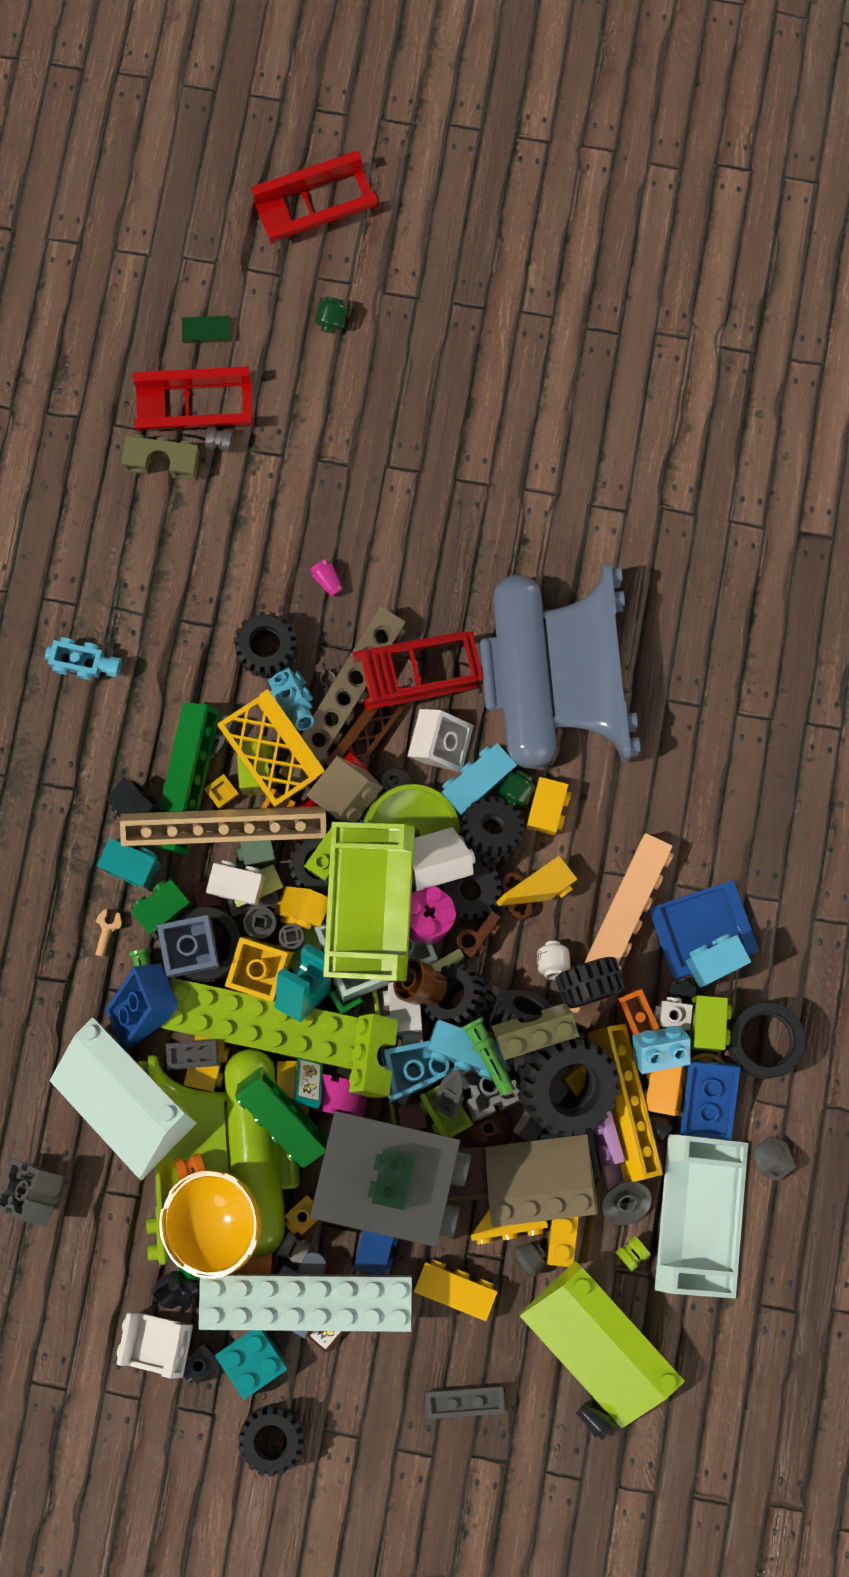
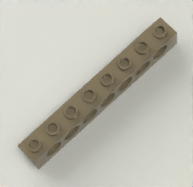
M380 606L352 653L392 645L394 641L398 643L405 633V630L402 629L405 621ZM383 633L387 638V642L379 643L375 638V634ZM352 653L313 714V726L301 734L302 739L322 767L330 756L327 753L328 748L331 744L336 746L343 735L339 730L344 723L349 725L354 717L353 707L356 703L361 705L368 694L364 690L367 684L361 661L354 662ZM358 674L362 679V683L359 685L353 684L350 680V675ZM339 694L346 695L349 698V704L341 705L337 700V696ZM333 715L337 720V724L335 726L327 725L324 720L325 716ZM312 736H321L324 740V745L322 747L314 746ZM291 752L285 760L287 763H291ZM294 758V763H293V764L299 765V763H298V762L296 761V759ZM282 766L276 776L287 780L290 767ZM292 768L290 781L301 783L308 778L302 769Z

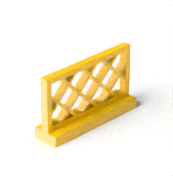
M268 689L259 694V697L217 724L274 808L313 781H317L325 772ZM256 705L263 712L262 722L247 719L248 711ZM245 713L244 719L238 718ZM265 717L269 720L271 724L265 723ZM232 721L242 722L241 736L230 734L225 726ZM246 723L261 726L259 739L244 737ZM264 727L276 730L278 733L276 743L261 740ZM280 738L285 744L279 743ZM234 739L240 740L239 746ZM243 741L258 743L256 756L243 753L241 750ZM260 744L275 747L273 760L258 757ZM278 747L289 749L292 753L291 763L276 761ZM294 758H295L296 761L299 763V765L293 764V763H294ZM249 760H254V766H252ZM257 761L272 764L270 777L261 776L257 773ZM275 765L290 767L287 780L272 778ZM292 768L302 769L308 778L301 783L290 781ZM263 780L269 781L268 787L263 782ZM272 782L287 784L285 794L278 799H275L270 792ZM289 785L296 786L288 791Z

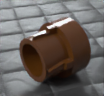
M411 958L408 959L407 981H394V993L398 999L413 1005H420L422 1003L438 1005L446 993L447 978L435 971L429 963Z

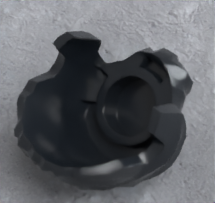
M171 1271L163 1275L156 1281L152 1289L153 1299L156 1303L169 1309L181 1306L179 1310L181 1313L190 1308L191 1296L200 1292L199 1281L188 1279L181 1271Z

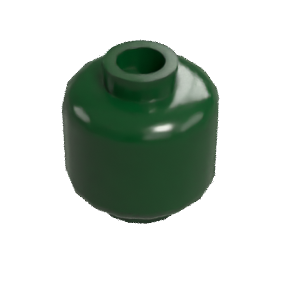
M325 297V300L318 302L314 321L317 325L321 326V331L335 334V330H341L345 327L348 308L343 304V300Z
M519 770L516 773H509L499 790L500 794L505 797V804L509 805L512 803L515 809L517 805L527 806L536 791V785L533 783L535 779Z

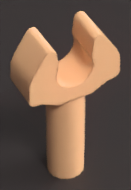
M106 909L98 915L96 923L100 924L102 932L95 955L105 957L112 932L117 929L120 930L123 925L120 913H116L112 924H107L108 910Z

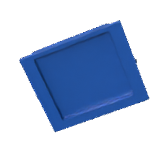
M734 880L649 908V913L673 980L692 974L686 963V960L691 958L690 952L704 945L709 949L713 947L712 941L728 933L730 937L738 935L747 955L759 951Z

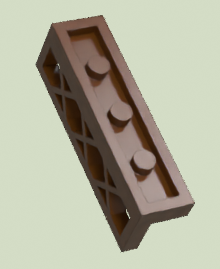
M404 704L394 705L398 708L394 715L384 717L382 716L381 708L367 711L365 709L325 762L324 768L327 769L336 756L344 758L348 751L353 753L352 745L358 741H366L367 751L364 754L355 755L364 763L406 706ZM379 712V717L373 718ZM384 720H389L388 723H387V724L385 725V727H384V722H383V721H384ZM380 721L381 732L379 735L368 736L367 725L370 722ZM364 731L365 737H359ZM375 739L370 745L369 740Z

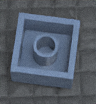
M208 915L157 925L167 977L173 978L220 968L211 918Z

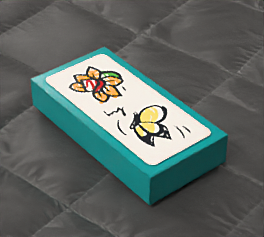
M302 1058L297 1059L293 1103L319 1108L321 1104L323 1063Z

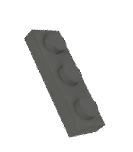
M503 1386L425 1391L427 1419L505 1414Z

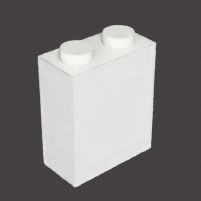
M453 827L414 838L412 885L416 891L473 875L474 853L472 849L466 847L463 837L459 836Z

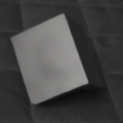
M768 1136L753 1149L760 1175L780 1181L796 1167L788 1144L784 1141Z

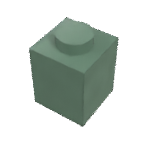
M272 840L240 841L241 847L237 848L239 861L244 862L245 866L250 867L276 861Z

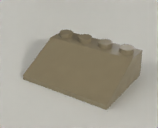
M588 1134L485 1147L492 1227L596 1215L598 1213Z

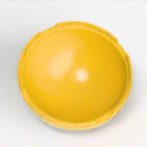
M200 1171L179 1181L169 1192V1196L160 1214V1234L168 1255L178 1267L197 1277L219 1278L240 1269L254 1254L261 1237L262 1215L253 1192L238 1178L221 1171Z

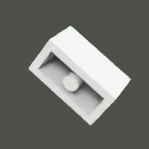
M222 860L221 865L213 863L206 893L259 906L266 877L260 874V869L246 866L245 870L236 868L235 863Z

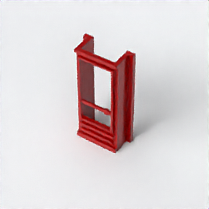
M359 150L251 187L254 203L270 244L370 208H377L378 203L376 194L371 192L364 174ZM353 174L355 175L362 197L313 213L308 200V193L305 191ZM302 192L301 197L305 200L310 215L291 220L283 198Z
M249 366L133 372L137 408L134 428L138 432L208 426H253L252 387ZM242 386L243 413L189 416V397L191 395L189 389ZM185 389L183 396L185 397L186 416L166 417L165 390Z
M460 631L352 653L354 662L361 661L369 693V698L364 700L366 711L478 688L477 682L484 679L472 631L467 633ZM463 642L471 675L421 685L422 678L419 676L413 651ZM409 652L415 675L414 682L417 686L399 689L391 655Z

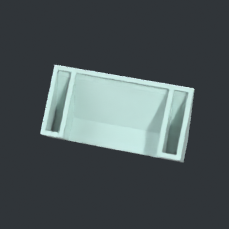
M93 1017L74 1035L50 1079V1082L141 1181L197 1124L119 1045L118 1040L111 1032Z
M668 1134L655 1281L656 1291L682 1295L736 1298L748 1143Z

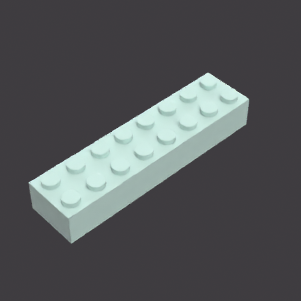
M231 1273L219 1278L200 1277L199 1330L411 1332L412 1276Z

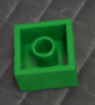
M171 879L168 882L163 880L153 888L155 892L148 898L143 896L133 904L135 908L131 911L154 939L159 938L157 925L175 922L184 912L195 908Z

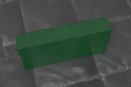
M230 316L181 317L183 343L231 341Z

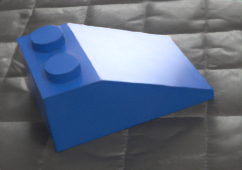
M152 964L134 966L105 1010L119 1045L127 1051L166 1023L178 1008V1004L162 965Z

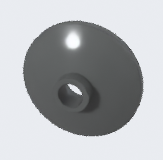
M628 1180L614 1185L607 1191L602 1200V1212L605 1218L615 1225L622 1226L639 1221L650 1209L652 1202L650 1191L643 1183L638 1181L632 1182Z

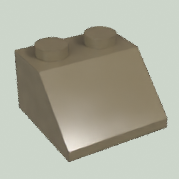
M336 756L308 792L307 796L336 819L342 822L356 823L383 787L367 770Z

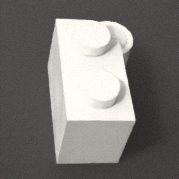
M394 982L388 983V991H383L384 1006H389L390 1015L385 1017L398 1020L397 1035H402L403 1046L423 1042L420 1005H413L398 999L394 993Z

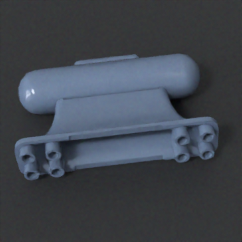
M611 563L604 564L600 581L590 594L571 605L554 610L543 611L540 588L533 579L527 576L515 574L506 577L495 587L493 591V609L496 637L484 638L480 641L485 706L490 711L503 710L507 751L509 757L517 765L534 769L550 762L556 753L555 727L581 728L604 736L616 747L621 762H629L631 757L638 756V752H640L639 737H629V732H635L638 727L637 714H627L626 702L624 701L615 618L616 612H623V606H625L624 592H614V588H620V582H622L621 567L612 568Z

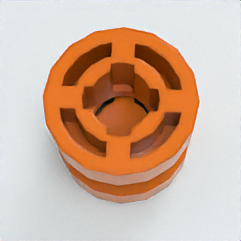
M200 1153L191 1155L190 1159L187 1160L179 1159L174 1161L180 1181L193 1173L206 1171Z

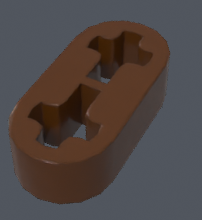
M517 873L507 874L502 881L503 893L505 894L512 889L506 887L509 884L510 878L521 883L523 881L522 876ZM522 903V905H527L528 907L524 910V915L514 911L517 904L507 906L513 918L524 920L531 914L532 904Z

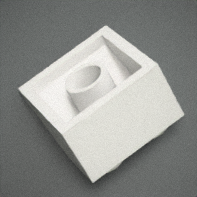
M420 709L408 757L424 764L461 772L474 725L441 710Z

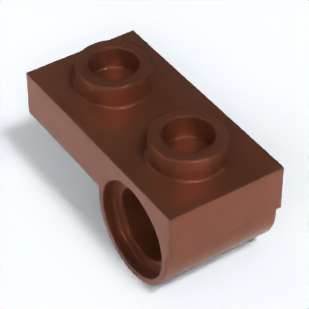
M492 911L478 932L471 929L460 932L457 938L458 949L460 948L464 956L472 960L474 955L478 958L487 946L483 943L488 935L493 937L501 926L498 923L499 915ZM471 935L475 939V945L472 948H465L461 944L462 937Z

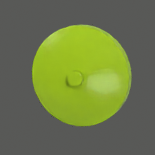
M417 784L399 785L382 793L369 807L363 822L368 823V820L384 824L415 826L414 838L451 827L454 828L458 835L460 831L457 813L448 799L430 787Z

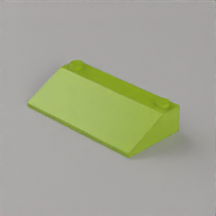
M332 822L323 977L407 981L415 826L406 824Z
M576 1261L519 1314L525 1323L621 1428L665 1401L685 1382Z

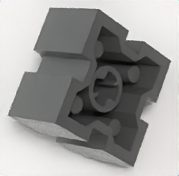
M11 1158L4 1177L8 1179L4 1189L0 1188V1211L11 1214V1216L21 1221L47 1227L53 1212V1206L50 1203L57 1204L59 1202L58 1193L61 1190L64 1177L37 1165Z

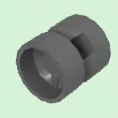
M254 907L244 917L243 926L251 938L267 942L276 936L278 922L270 909Z

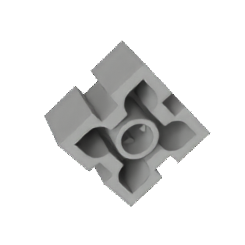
M506 1060L504 1069L508 1074L511 1071V1069ZM473 1069L469 1071L460 1070L463 1081L462 1093H467L469 1097L465 1106L473 1123L492 1115L496 1111L495 1106H498L500 1111L520 1103L517 1096L520 1091L516 1088V1080L511 1081L515 1089L500 1096V1092L493 1080L479 1076V1072ZM484 1082L487 1086L492 1085L493 1088L490 1092L483 1089Z

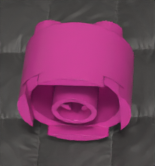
M431 886L415 891L411 895L409 939L416 943L420 942L425 943V945H431L441 941L454 923L456 911L453 901L438 887Z
M322 1074L321 1104L319 1108H314L313 1110L331 1114L337 1111L361 1117L364 1114L367 1096L350 1093V1082L348 1079L332 1078L330 1075Z

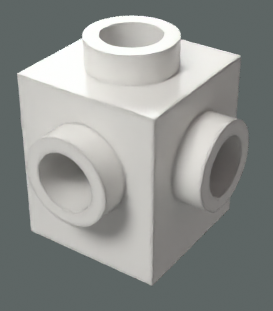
M667 997L666 1001L660 1002V1006H655L654 1017L659 1028L665 1029L669 1026H682L686 1032L690 1031L693 1005L682 1004V999ZM670 1012L675 1014V1020L670 1018Z

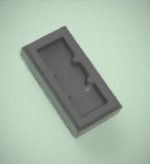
M218 1040L166 1044L167 1070L219 1066Z

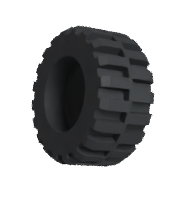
M579 1033V1037L532 1051L530 1054L526 1053L523 1056L525 1060L524 1065H519L517 1073L521 1076V1078L516 1079V1088L520 1091L517 1096L524 1105V1110L542 1128L555 1135L560 1133L562 1136L570 1137L572 1132L579 1136L585 1134V1129L587 1128L591 1131L598 1127L597 1123L600 1120L605 1121L609 1117L606 1113L609 1109L613 1110L617 1103L614 1101V1096H619L620 1087L616 1083L620 1081L619 1073L614 1070L616 1069V1064L613 1059L588 1037H583ZM583 1064L586 1069V1082L580 1094L566 1103H552L549 1099V1086L554 1075L567 1065Z

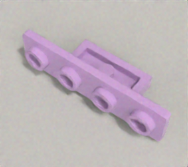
M611 1111L606 1113L609 1117L605 1121L600 1120L597 1123L598 1127L592 1130L608 1190L624 1181L620 1163L625 1162Z

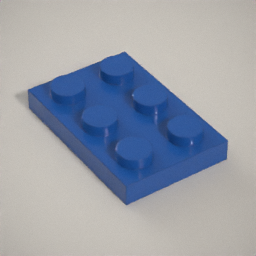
M690 1059V1065L687 1067L680 1135L731 1141L741 1068L739 1064Z

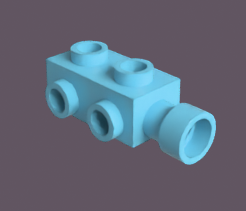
M61 637L60 641L54 640L53 645H48L45 652V660H48V665L53 668V672L67 675V672L77 673V677L91 680L92 677L99 678L100 672H105L107 676L117 678L122 664L121 658L113 656L110 658L104 657V653L102 650H98L99 646L86 642L84 646L75 645L74 640ZM69 655L70 660L62 662L63 656ZM92 660L94 661L93 666L90 668L86 667V662Z
M287 666L268 680L272 688L270 693L279 703L286 716L294 723L296 729L305 731L314 724V718L309 711L313 708L310 703L313 700V696L306 687H302L306 682L299 672L294 673Z

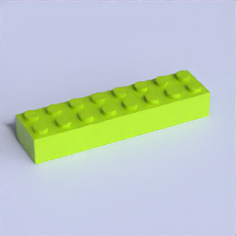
M172 978L170 987L177 998L178 1008L160 1028L352 1070V1054L357 1034V1017L314 1008L301 1022H298L274 1008L275 1002L250 994Z

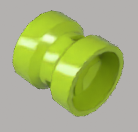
M635 1235L629 1239L625 1247H620L615 1251L631 1272L638 1267V1263L641 1260H646L651 1256Z

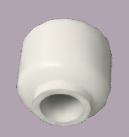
M559 941L546 942L545 946L537 951L539 973L548 980H555L558 974L570 969L569 949L564 945H560Z

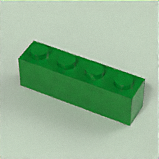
M262 1067L237 1084L235 1097L238 1104L242 1108H246L253 1115L255 1122L270 1133L272 1140L276 1144H281L293 1162H298L302 1168H305L325 1153L328 1137L297 1104L293 1103V1100Z

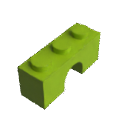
M376 1014L359 1016L356 1024V1042L352 1054L353 1066L349 1077L350 1093L372 1098L389 1097L392 1071L384 1069L379 1065L377 1052L381 1047L395 1046L398 1020Z

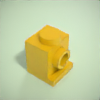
M308 1194L285 1215L287 1219L285 1225L293 1234L297 1232L301 1235L304 1234L318 1220L310 1218L314 1201ZM305 1212L307 1220L304 1222L299 1221L297 1218L298 1213Z

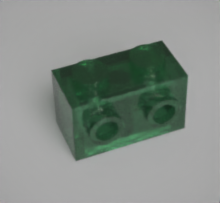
M383 1149L382 1154L376 1155L373 1170H378V1176L376 1181L371 1180L367 1196L373 1198V1204L404 1210L415 1156Z

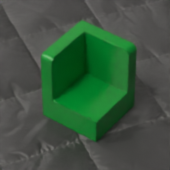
M337 990L329 992L339 1012L343 1015L364 1004L360 996L342 1003Z

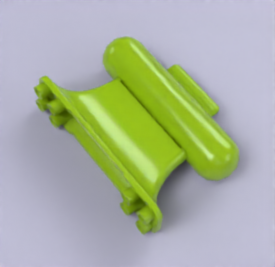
M247 1049L237 1052L229 1059L225 1067V1092L200 1091L176 1083L164 1072L160 1059L156 1055H149L148 1061H139L138 1065L197 1123L155 1166L156 1217L146 1219L147 1234L157 1233V1243L148 1245V1260H158L159 1265H166L170 1262V1256L163 1245L160 1234V1214L169 1196V1192L180 1181L174 1161L190 1159L191 1155L197 1153L201 1155L205 1170L221 1171L233 1175L246 1184L257 1199L262 1215V1232L258 1246L252 1256L263 1257L278 1250L285 1236L283 1189H294L300 1185L299 1164L289 1158L287 1151L281 1144L278 1145L272 1140L270 1133L255 1122L253 1115L246 1108H242L235 1097L237 1084L260 1067L276 1082V1071L271 1058L259 1050Z

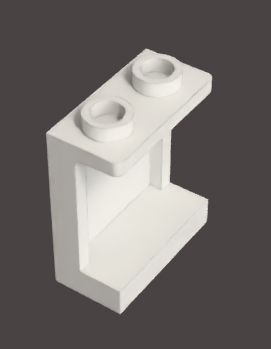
M128 1312L122 1324L123 1334L117 1349V1365L132 1366L160 1373L162 1377L170 1379L183 1378L193 1325L141 1312Z

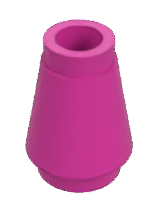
M324 559L310 569L313 573L311 576L330 596L337 594L343 589L332 562L329 563L327 559Z

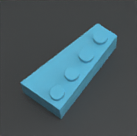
M429 1041L385 1049L381 1054L384 1069L392 1071L390 1086L391 1104L443 1080L449 1073L458 1068L454 1067V1062L445 1060V1063L431 1059V1054L426 1053Z

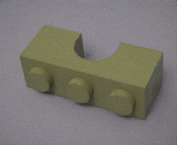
M134 434L132 437L125 436L121 460L124 471L148 474L151 462L156 458L163 457L170 461L169 471L172 478L196 481L200 451L195 443L185 440L180 443L171 442L170 439L158 437L156 440L147 439L146 436Z
M564 1003L541 1010L543 1016L532 1022L521 1023L516 1018L492 1026L498 1050L503 1059L507 1060L579 1037L573 1013L568 1005Z

